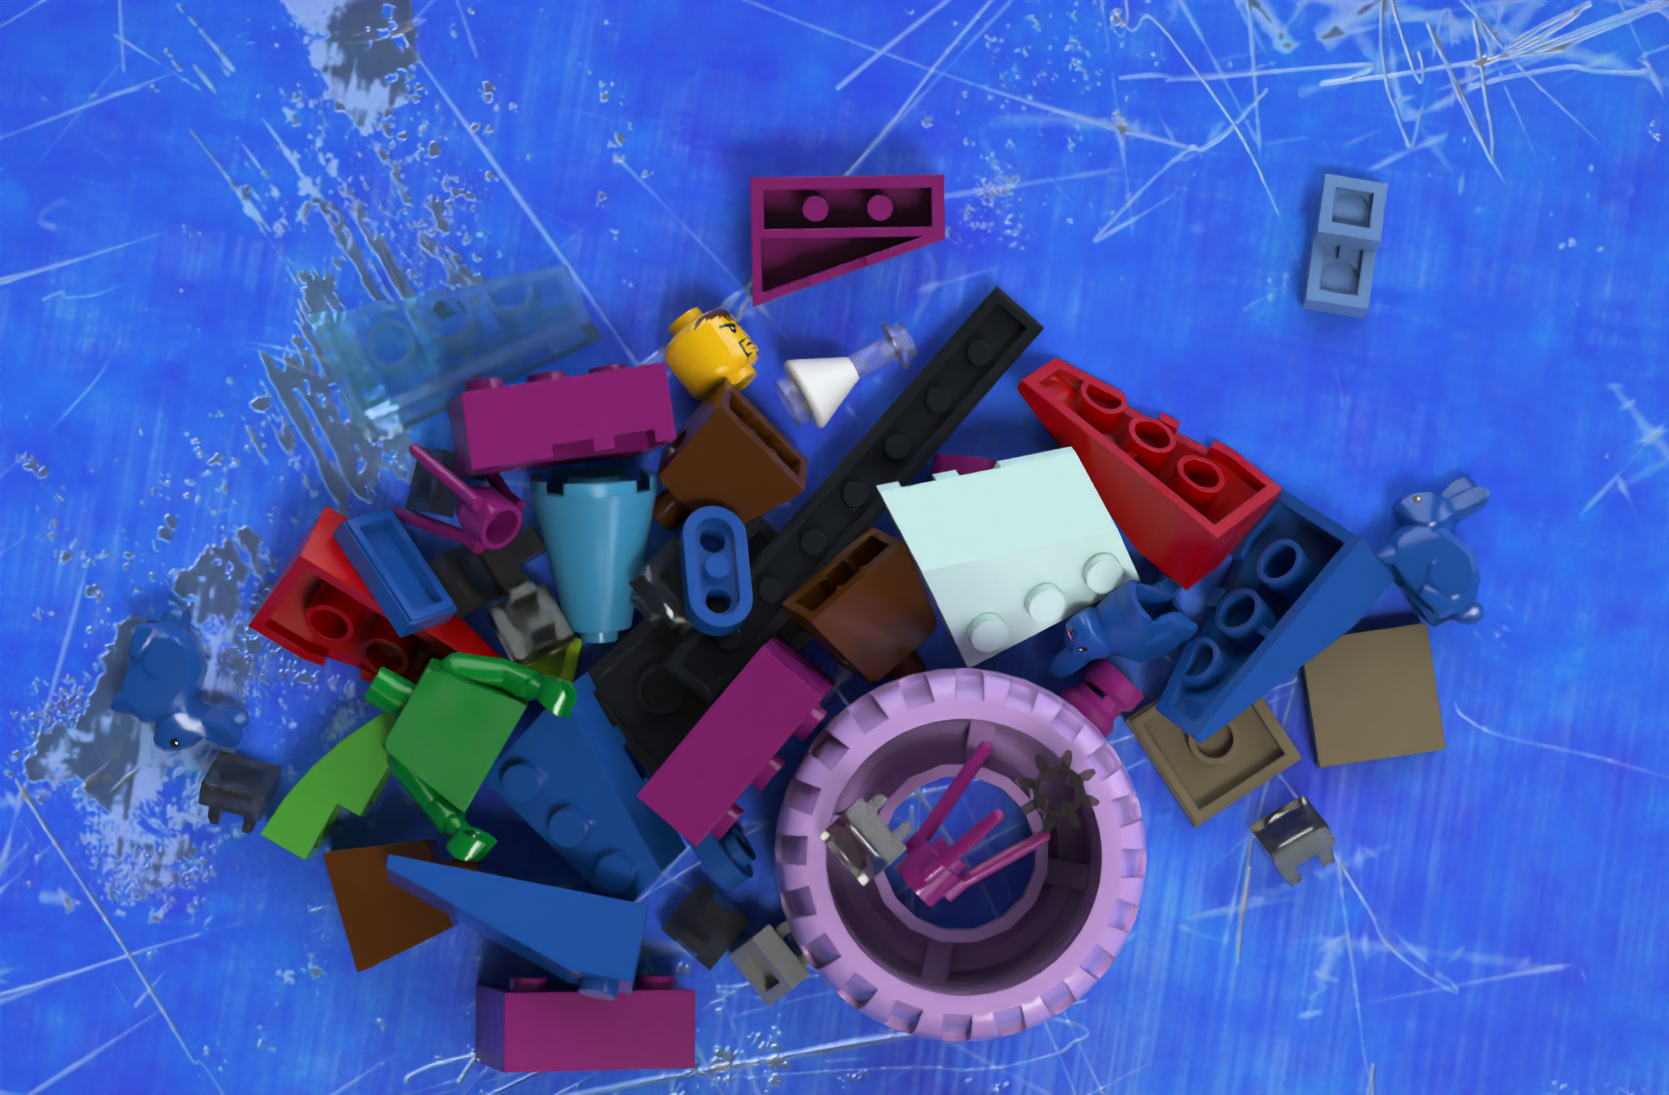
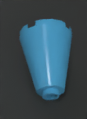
M623 466L562 468L552 470V483H546L539 473L531 475L529 478L530 493L567 629L580 632V640L586 643L617 641L619 639V631L630 628L632 624L658 491L657 472L651 469L640 468V480L624 479Z

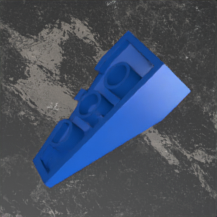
M1282 489L1278 498L1230 553L1235 562L1223 587H1213L1205 605L1211 612L1198 638L1186 643L1155 707L1163 717L1200 744L1353 628L1395 578L1360 537Z
M388 854L386 871L389 882L566 982L579 984L578 992L580 994L603 1000H616L618 992L632 995L646 932L649 905Z

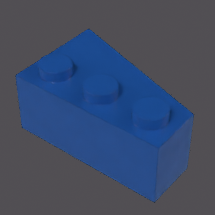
M586 672L572 683L576 687L577 698L569 719L563 715L560 718L548 709H545L490 769L484 781L602 896L635 902L686 849V846L677 830L636 796L649 780L648 778L641 779L623 747L627 743L618 725L612 727L593 693L597 690V687L589 673Z

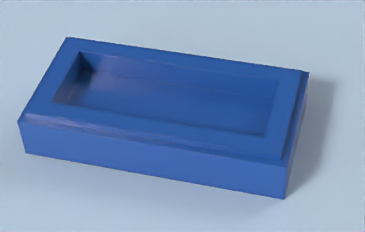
M391 507L343 521L333 533L334 538L400 638L448 622L458 610Z

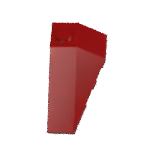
M1054 358L1023 378L1017 387L1019 393L1060 448L1072 446L1106 509L1137 551L1157 566L1161 573L1174 580L1186 591L1221 565L1278 498L1283 489L1235 450L1216 440L1213 441L1210 448L1203 446L1177 432L1180 425L1178 420L1164 413H1161L1158 420L1128 407L1127 399L1122 391L1058 358Z
M327 505L296 547L248 626L304 660L324 666L327 659L330 658L360 668V679L369 682L373 681L379 669L383 666L416 684L431 658L442 661L446 656L455 652L502 658L456 612L448 622L400 638L333 536L341 522L349 519Z

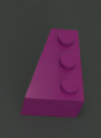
M944 174L750 178L753 307L945 239Z
M662 362L626 368V364L606 365L589 369V374L565 377V371L542 372L527 376V383L504 386L503 378H485L464 383L465 392L459 393L447 402L458 477L639 457L676 440L666 363Z
M779 633L776 634L759 649L636 796L694 846L697 847L708 833L719 841L744 812L735 802L749 785L752 784L761 792L786 763L777 752L792 735L803 742L828 712L819 703L835 686L836 682Z
M636 975V986H633L632 995L618 992L616 1000H603L580 994L578 992L579 984L575 983L573 985H549V977L514 976L510 977V985H476L475 1062L504 1073L695 1068V990L675 986V975Z

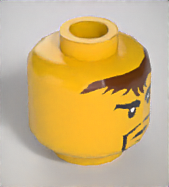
M695 307L681 315L669 327L668 331L673 338L665 349L664 361L694 399L704 401L725 378L741 392L757 376L758 372L753 366L758 359V347L728 310L714 309L703 314L698 307Z

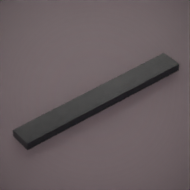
M996 286L750 565L753 603L743 625L735 632L725 636H711L694 628L663 663L661 668L705 707L710 709L759 649L772 639L791 616L781 604L863 534L886 509L876 486L898 481L901 487H905L1042 332L1044 327ZM719 600L711 611L724 613L726 612V607Z

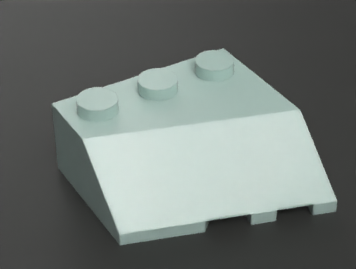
M1072 446L997 461L994 468L964 475H959L956 470L932 474L933 481L901 487L897 481L876 486L902 541L910 553L915 568L947 634L968 668H972L1090 605L1101 601L1110 592L1129 580H1135V582L1140 580L1114 521Z

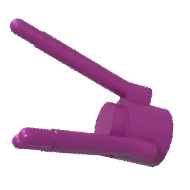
M419 444L410 445L409 453L459 497L455 510L459 525L462 528L415 511L396 507L393 511L400 521L462 543L476 555L484 552L485 548L491 550L501 549L517 536L523 522L521 511L525 507V502L511 492L499 473L484 475L490 486L469 487Z
M985 740L980 743L920 829L901 845L907 856L895 868L910 888L929 907H932L943 896L952 902L967 887L1027 855L1030 851L1050 840V833L1047 830H1041L960 875L958 874L967 867L961 857L1004 819V812L1001 809H994L951 846L941 836L932 843L929 842L992 751L993 747L990 741Z

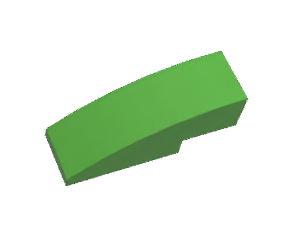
M384 712L340 741L314 764L288 793L260 835L300 858L308 860L316 857L343 808L358 816H368L392 776V772L387 764L388 752L382 747V744L396 718Z

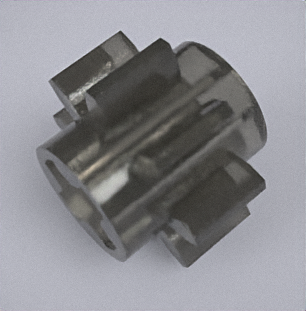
M1065 750L1062 753L1058 766H1049L1046 759L1040 753L1033 755L1034 763L1039 772L1033 779L1016 777L1015 780L1019 786L1030 789L1031 800L1022 804L1018 809L1020 814H1028L1038 809L1045 814L1042 821V831L1047 833L1053 828L1055 817H1065L1071 827L1076 830L1081 828L1080 820L1075 811L1081 804L1088 806H1097L1099 804V800L1094 796L1085 794L1083 784L1095 775V770L1085 769L1077 774L1070 769L1072 751ZM1057 771L1066 774L1065 785L1075 790V796L1072 802L1061 801L1057 811H1051L1047 808L1049 803L1048 797L1039 793V785L1041 781H1053Z

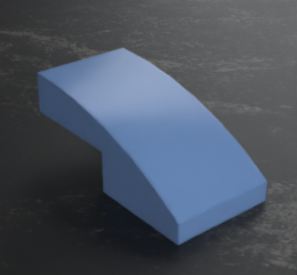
M1325 173L1310 248L1302 302L1303 309L1365 318L1369 310L1376 250L1381 242L1388 188L1387 183Z

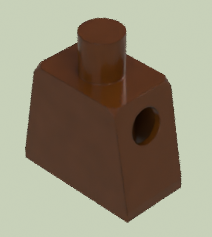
M725 378L676 432L677 439L666 444L661 453L657 476L666 489L656 496L653 516L665 529L675 531L697 509L706 506H719L732 511L743 524H746L798 496L805 490L808 459Z
M873 526L869 527L781 604L785 611L842 667L870 684L878 682L885 675H887L890 681H894L907 675L925 672L926 665L915 649L935 632L937 619L904 542Z
M434 839L348 848L324 853L357 972L376 966L459 925L458 920L389 882L386 871L388 854L483 873L480 862L463 861L456 858L442 863Z

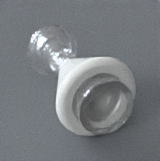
M887 322L882 323L880 327L883 338L848 357L787 360L784 363L786 376L774 381V386L785 410L795 425L799 427L811 421L818 428L825 427L859 379L894 360L903 369L910 366L909 359L917 356L918 353L905 326L901 322H897L892 326Z

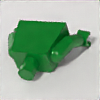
M455 652L446 656L442 661L431 658L416 684L381 666L363 700L396 718L382 744V747L388 752V768L442 835H449L451 837L445 844L447 850L458 860L480 861L492 849L497 840L489 833L471 827L465 820V812L525 711L528 700L537 699L554 715L560 718L563 715L569 719L577 698V690L570 681L550 675L542 676L541 673L508 659Z

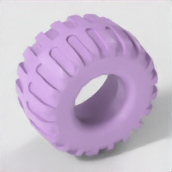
M973 668L936 669L907 675L877 687L856 699L837 714L814 738L793 772L779 811L774 845L775 877L784 915L804 957L820 978L845 1002L879 1023L914 1036L951 1042L984 1041L1016 1034L1040 1025L1056 1016L1085 995L1107 972L1128 938L1136 920L1144 892L1147 866L1146 831L1138 797L1131 778L1119 756L1099 729L1074 706L1043 687L1001 672ZM987 740L992 743L993 749L981 765L975 778L1001 788L1023 810L1032 834L1041 830H1047L1050 833V840L1034 849V868L1023 895L1001 917L975 928H942L916 917L894 895L883 869V837L894 810L916 788L943 777H956L980 743Z

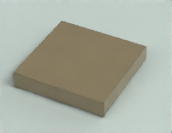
M1427 623L1342 635L1301 667L1317 768L1446 749Z
M1160 697L1124 720L1194 828L1302 759L1263 697L1201 744L1163 717L1155 709Z

